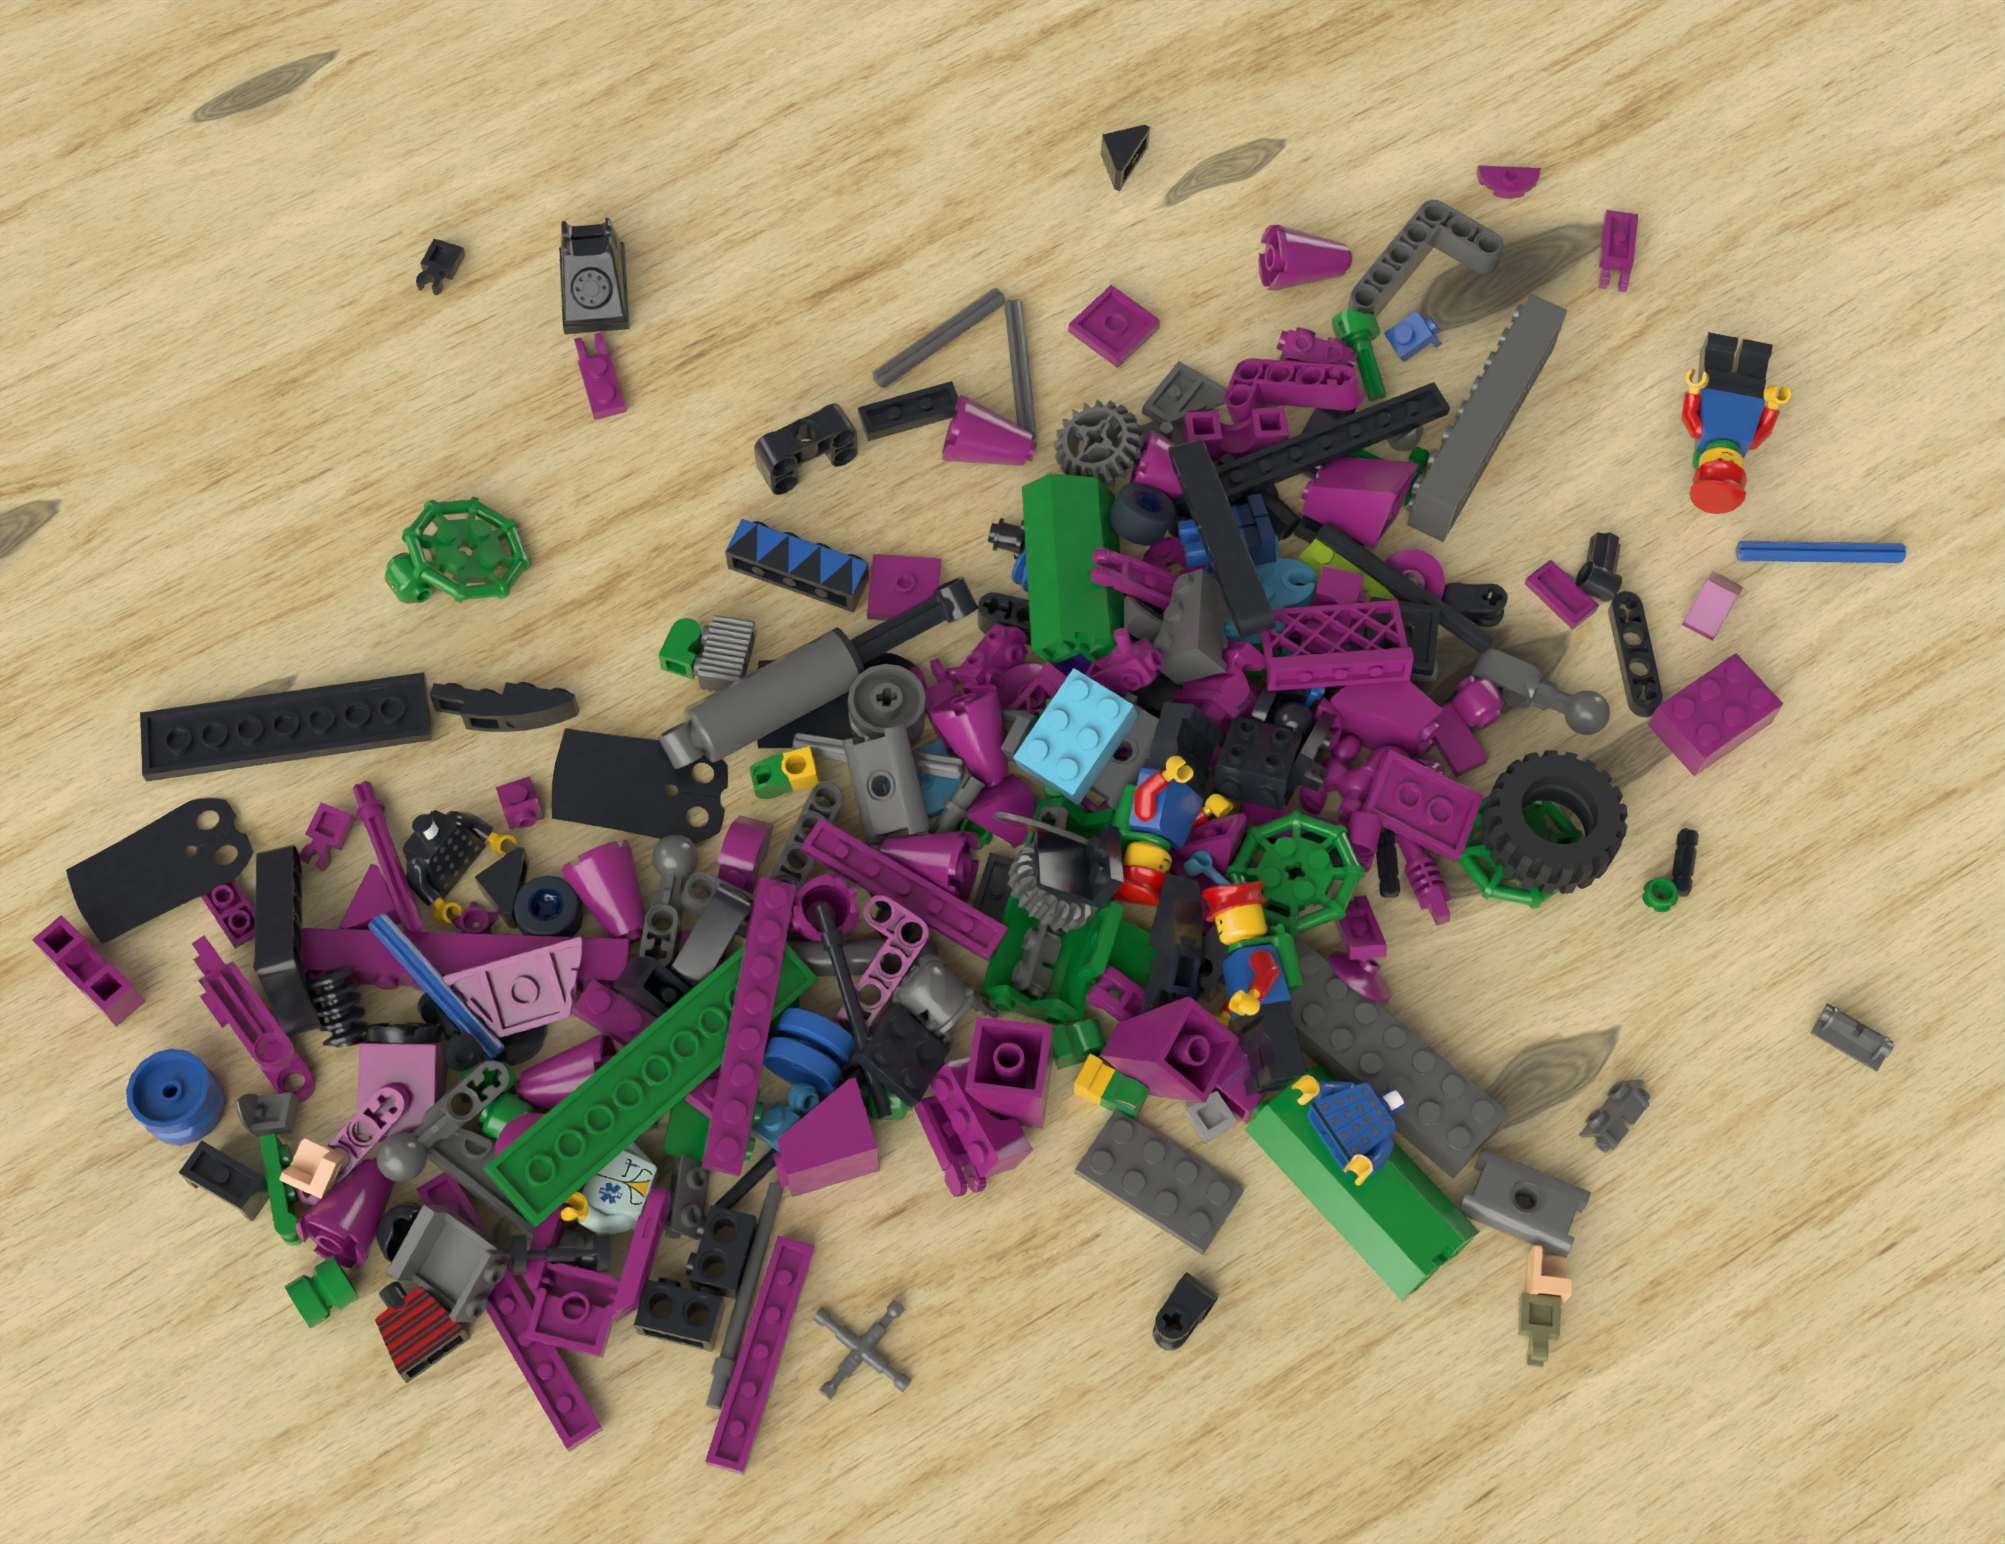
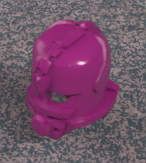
M836 873L821 875L808 881L794 895L789 921L790 931H793L795 935L801 933L804 937L813 941H821L820 936L823 932L815 907L829 903L836 927L842 930V934L845 935L861 922L859 919L860 914L857 910L858 906L855 901L857 895L856 888L852 885L847 886L845 880L841 879L840 875Z

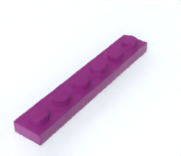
M822 818L818 820L801 846V852L874 895L885 893L892 896L926 920L928 927L989 962L1008 931L1006 926Z
M777 1236L705 1460L706 1465L745 1475L815 1253V1246Z

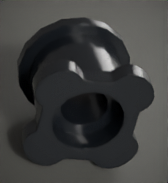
M1000 518L998 524L992 523L988 543L993 544V551H997L999 548L1015 552L1014 559L1018 560L1025 542L1024 520H1022L1021 526L1006 523L1004 518Z

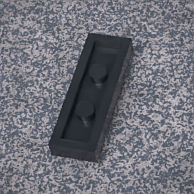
M950 381L858 407V416L867 440L871 441L953 418L954 414H957L954 408L959 397L953 382Z

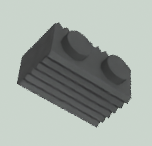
M713 615L711 626H704L702 633V645L705 646L703 656L697 655L694 663V675L698 676L701 689L717 692L746 676L756 638L754 621Z

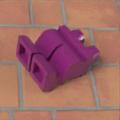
M1228 642V647L1222 649V660L1227 663L1226 671L1185 682L1183 690H1178L1174 699L1180 704L1196 705L1210 719L1209 721H1212L1218 727L1223 719L1237 717L1240 710L1236 707L1246 700L1250 692V687L1243 670L1258 671L1266 668L1264 656L1249 642Z

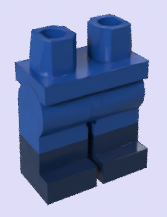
M1261 493L1248 496V503L1231 506L1232 512L1254 565L1276 562V538ZM1193 519L1178 522L1179 539L1181 545H1184L1188 568L1206 564L1208 573L1214 574Z

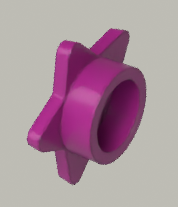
M471 902L469 908L460 917L452 919L451 922L462 933L492 934L491 926L498 919L499 913L486 912L476 902ZM478 922L479 926L473 927V923Z

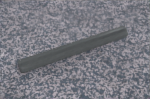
M993 288L878 367L872 373L875 383L881 388L886 387L1003 306L1005 303L1003 293L997 288Z
M1009 299L1005 302V316L1017 425L1032 433L1033 441L1036 439L1037 431L1023 305L1019 299Z
M797 733L793 739V750L810 746L815 757L847 762L842 742L844 740L805 733ZM912 751L917 773L950 779L961 778L964 770V762L961 758Z

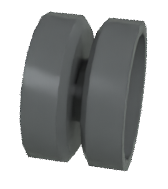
M882 664L870 667L856 677L850 686L848 696L849 724L854 738L865 737L867 742L885 737L884 729L906 725L911 747L917 743L924 732L926 696L923 685L915 674L898 665Z

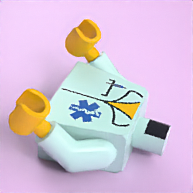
M635 1142L631 1143L586 1183L582 1194L575 1192L565 1201V1203H569L572 1207H567L561 1211L562 1219L564 1221H572L578 1218V1222L594 1232H608L609 1235L635 1229L638 1217L644 1214L651 1192L650 1185L656 1186L658 1168ZM671 1193V1202L668 1214L673 1203L674 1193Z

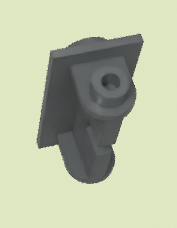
M1039 923L1026 931L1021 947L1024 948L1022 959L1016 964L1011 976V980L1014 981L1013 989L1019 993L1023 990L1028 991L1027 996L1033 1000H1041L1042 995L1047 994L1053 970L1042 966V962L1052 966L1056 964L1063 941L1060 938L1061 932L1059 930L1053 931L1052 928H1048L1046 931L1047 923L1042 926Z
M1828 1003L1810 1034L1876 1072L1879 1070L1885 1057L1887 1058L1894 1048L1893 1041L1889 1037L1879 1034Z
M1642 1079L1622 1080L1613 1085L1607 1093L1609 1098L1602 1107L1597 1108L1587 1117V1125L1579 1136L1581 1138L1595 1137L1597 1139L1595 1146L1604 1153H1607L1609 1149L1614 1150L1629 1131L1620 1121L1623 1117L1629 1125H1634L1649 1106L1648 1100L1650 1095L1640 1088L1644 1081Z
M681 1155L680 1160L676 1161L675 1167L671 1168L670 1190L671 1193H674L675 1199L664 1225V1230H666L665 1236L679 1239L682 1234L700 1240L696 1235L700 1219L704 1214L710 1170L701 1168L702 1162L685 1155Z

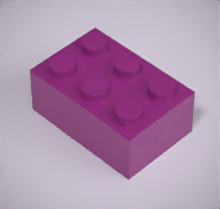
M1735 653L1660 704L1655 710L1648 726L1695 777L1770 725L1783 706V702Z

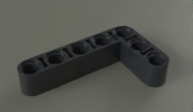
M294 844L258 852L256 856L255 965L258 977L277 1020L287 1036L316 1030L325 1024L324 1017H316V1012L323 1008L321 1003H314L312 1000L318 994L315 988L309 987L312 981L303 962L301 860H299L298 850Z

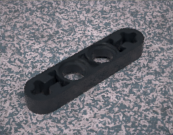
M1623 591L1615 595L1608 609L1614 643L1629 709L1639 717H1650L1661 704L1663 694L1643 603L1636 594ZM1621 604H1625L1627 609H1632L1628 616L1629 622H1625L1627 616L1625 610L1619 608ZM1628 632L1635 633L1640 637L1641 643L1630 645L1624 640L1623 634ZM1635 662L1641 663L1646 667L1647 674L1643 676L1636 675L1630 670L1629 665ZM1646 685L1644 689L1645 698L1652 700L1650 705H1646L1644 700L1639 699L1642 693V686Z

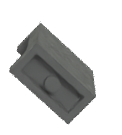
M424 1204L386 1273L397 1281H412L418 1287H423L433 1298L452 1311L449 1318L454 1322H475L485 1311L488 1304L487 1299L495 1284L505 1275L510 1252L447 1206Z

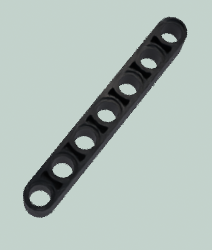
M1202 437L1168 447L1173 471L1239 637L1244 638L1276 628L1271 605Z

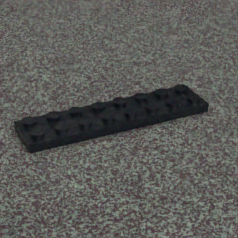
M424 672L140 712L142 776L146 782L432 741L427 678Z

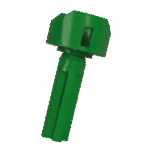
M1346 309L1332 318L1335 337L1347 342L1346 347L1352 348L1353 352L1358 353L1356 361L1369 401L1373 402L1377 399H1383L1386 397V390L1371 341L1377 338L1381 332L1375 313L1372 311L1366 314Z

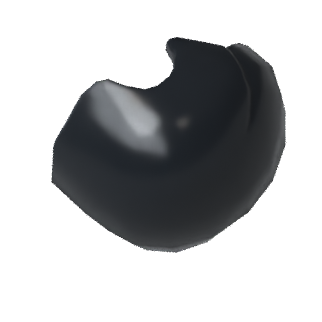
M416 1202L399 1204L387 1211L378 1221L376 1226L377 1244L384 1258L392 1263L422 1205Z

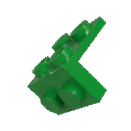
M759 1088L757 1089L744 1162L745 1160L749 1161L752 1156L755 1138L750 1137L753 1124H758L763 1110V1102L758 1101L761 1091ZM685 1096L671 1110L663 1150L665 1153L681 1157V1155H685L702 1162L710 1119L685 1100Z

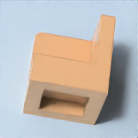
M305 1137L301 1140L291 1165L282 1172L279 1180L318 1198H322L333 1188L347 1155Z
M1534 1245L1527 1254L1526 1293L1561 1298V1304H1565L1572 1295V1279H1566L1567 1259L1559 1256L1542 1254V1246Z

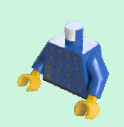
M1310 1075L1302 1076L1291 1085L1292 1089L1298 1088L1304 1094L1297 1100L1300 1105H1305L1310 1100H1313L1310 1103L1306 1116L1344 1174L1347 1176L1353 1171L1357 1173L1359 1177L1356 1179L1355 1184L1361 1185L1368 1176L1385 1166L1394 1147L1392 1137L1397 1128L1391 1116L1405 1109L1404 1101L1396 1090L1392 1089L1384 1095L1377 1097L1367 1083L1356 1085L1353 1082L1316 1081Z

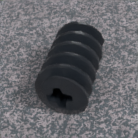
M353 965L318 973L319 978L309 984L310 988L322 990V993L312 999L313 1002L325 1003V1007L316 1012V1017H325L329 1020V1022L320 1026L319 1030L332 1033L331 1037L323 1041V1046L341 1048L357 1045L366 1040V1035L361 1034L366 1031L368 1022L358 1020L365 1015V1008L354 1006L362 1000V995L358 992H350L359 985L358 979L347 977L355 971V966Z

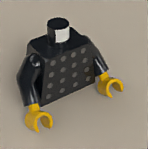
M434 810L429 815L421 814L412 822L414 833L403 846V852L407 859L406 879L414 893L427 906L432 905L434 907L433 916L437 922L453 924L446 916L447 909L454 915H461L462 909L457 903L444 902L440 897L443 899L477 859L486 847L484 843L486 840L490 842L491 850L502 856L507 854L501 850L502 841L506 839L516 845L517 841L513 836L493 832L494 827L471 812L449 811L445 815Z

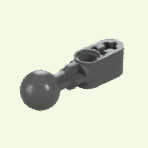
M1488 648L1486 652L1481 653L1470 674L1476 680L1484 677L1489 678L1508 705L1520 709L1528 708L1531 705L1541 710L1551 708L1564 714L1566 723L1576 733L1582 735L1598 733L1609 721L1610 708L1608 702L1599 693L1584 690L1570 695L1559 690L1556 683L1544 679L1542 672L1534 665L1496 649Z
M682 835L666 836L654 847L652 863L656 872L661 876L659 889L652 894L650 909L645 917L639 957H654L657 959V946H660L663 958H660L658 962L668 970H670L678 956L681 939L683 905L681 903L680 891L682 880L689 877L695 871L699 859L694 843ZM662 920H668L673 923L667 930L659 931L655 929V925Z
M497 1061L480 1062L424 1113L423 1123L412 1133L398 1132L385 1138L378 1147L376 1154L377 1166L380 1172L386 1178L396 1182H406L417 1177L425 1167L427 1160L426 1150L438 1139H448L462 1125L474 1118L504 1091L509 1082V1073L506 1067ZM484 1069L486 1071L496 1070L498 1073L494 1077L497 1083L496 1086L485 1085L478 1091L479 1094L484 1096L483 1099L480 1100L474 1090L466 1087L468 1082L472 1086H478L485 1078L482 1074ZM458 1093H464L470 1099V1108L463 1115H456L450 1107L451 1099Z

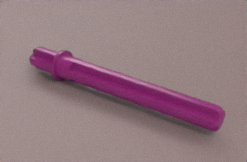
M363 781L361 784H355L352 791L358 804L356 815L359 820L363 821L365 828H367L406 936L414 939L417 936L423 935L426 928L385 822L384 803L377 800L370 782Z

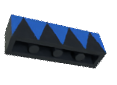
M741 519L725 551L727 567L730 570L853 613L869 581L868 562L864 561L861 557L834 551L823 543L814 544L802 540L791 532H779L759 521L751 522Z

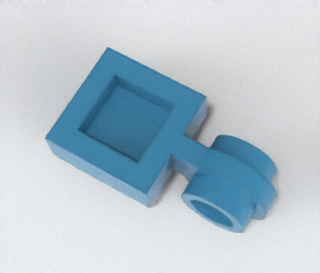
M809 1083L793 1085L787 1095L789 1105L785 1107L777 1101L760 1118L758 1124H754L752 1127L753 1132L759 1139L778 1152L777 1139L801 1120L800 1116L803 1113H809L818 1105L819 1096L817 1090Z

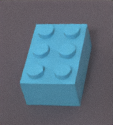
M1073 668L1013 758L1020 769L1079 805L1138 718V714L1133 704Z

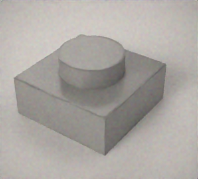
M1217 1090L1209 1095L1206 1103L1196 1102L1185 1109V1116L1204 1144L1237 1125V1119Z

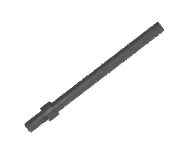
M769 1183L720 1357H716L711 1371V1375L714 1378L706 1402V1406L713 1409H721L729 1380L732 1379L737 1364L735 1362L736 1354L784 1187L781 1188L779 1183Z

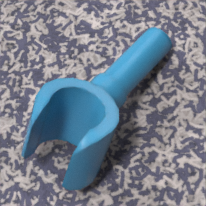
M1197 851L1191 855L1192 859L1184 863L1185 871L1191 876H1197L1203 872L1220 886L1231 884L1212 867V857L1207 851Z

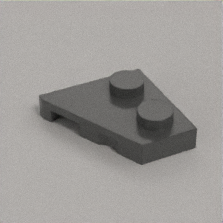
M1178 361L1142 406V414L1159 424L1169 422L1174 428L1184 423L1185 413L1210 411L1225 404L1224 394L1227 388Z

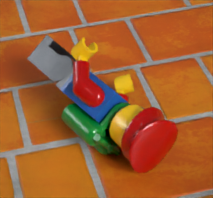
M1708 332L1700 350L1698 383L1694 384L1692 382L1695 369H1690L1686 374V382L1690 389L1684 394L1681 420L1689 435L1695 439L1692 462L1695 473L1693 485L1690 487L1689 493L1691 501L1704 512L1725 514L1734 511L1745 501L1746 492L1744 489L1747 483V476L1743 469L1744 457L1748 450L1757 449L1771 435L1780 414L1778 405L1788 402L1791 397V390L1789 387L1782 386L1779 389L1778 397H1776L1777 385H1770L1765 389L1768 362L1773 348L1772 344L1743 339L1735 355L1738 338Z
M1164 702L1150 747V759H1145L1139 773L1137 786L1130 784L1124 786L1111 824L1119 827L1121 855L1124 856L1122 860L1124 883L1112 896L1114 899L1132 904L1157 907L1165 876L1172 862V858L1168 853L1170 848L1180 849L1183 847L1189 833L1208 821V816L1211 813L1217 818L1226 817L1233 809V804L1220 794L1211 795L1207 799L1205 807H1202L1206 791L1203 786H1205L1209 777L1207 768L1214 748H1222L1226 734L1215 723L1209 721L1210 719L1196 705Z
M1264 881L1215 886L1203 890L1202 897L1209 904V912L1205 919L1208 922H1216L1219 939L1223 944L1229 945L1228 954L1231 955L1223 961L1228 998L1220 1009L1221 1017L1211 1015L1226 1028H1228L1229 1020H1232L1235 1033L1241 1032L1239 1044L1242 1051L1248 1057L1251 1077L1244 1081L1247 1096L1282 1091L1302 1076L1307 1075L1294 1022L1289 1015L1293 1012L1290 995L1294 994L1296 989L1305 986L1293 936L1285 932L1283 924L1268 927L1269 932L1266 933L1267 925L1262 908L1266 901L1261 892L1265 885Z

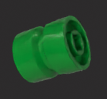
M334 1256L315 1266L312 1277L303 1274L284 1286L310 1328L330 1316V1308L335 1307L341 1310L359 1298L355 1288Z

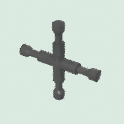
M893 1300L888 1305L887 1312L878 1323L874 1322L862 1338L849 1330L845 1325L840 1326L823 1307L817 1311L813 1320L820 1326H826L836 1334L835 1338L851 1350L837 1367L839 1370L830 1381L825 1382L819 1389L823 1396L831 1400L837 1393V1387L846 1376L850 1377L862 1361L875 1369L879 1374L884 1373L901 1392L907 1389L912 1379L906 1374L898 1373L889 1365L890 1362L873 1349L887 1331L885 1329L893 1319L900 1317L905 1311V1308L899 1302Z

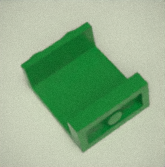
M1111 901L1103 909L1098 908L1093 918L1075 975L1097 985L1099 982L1098 975L1104 973L1107 965L1120 971L1145 991L1157 948L1147 945L1150 932L1121 919L1125 907ZM1115 988L1111 989L1110 992L1118 996L1120 995V992Z

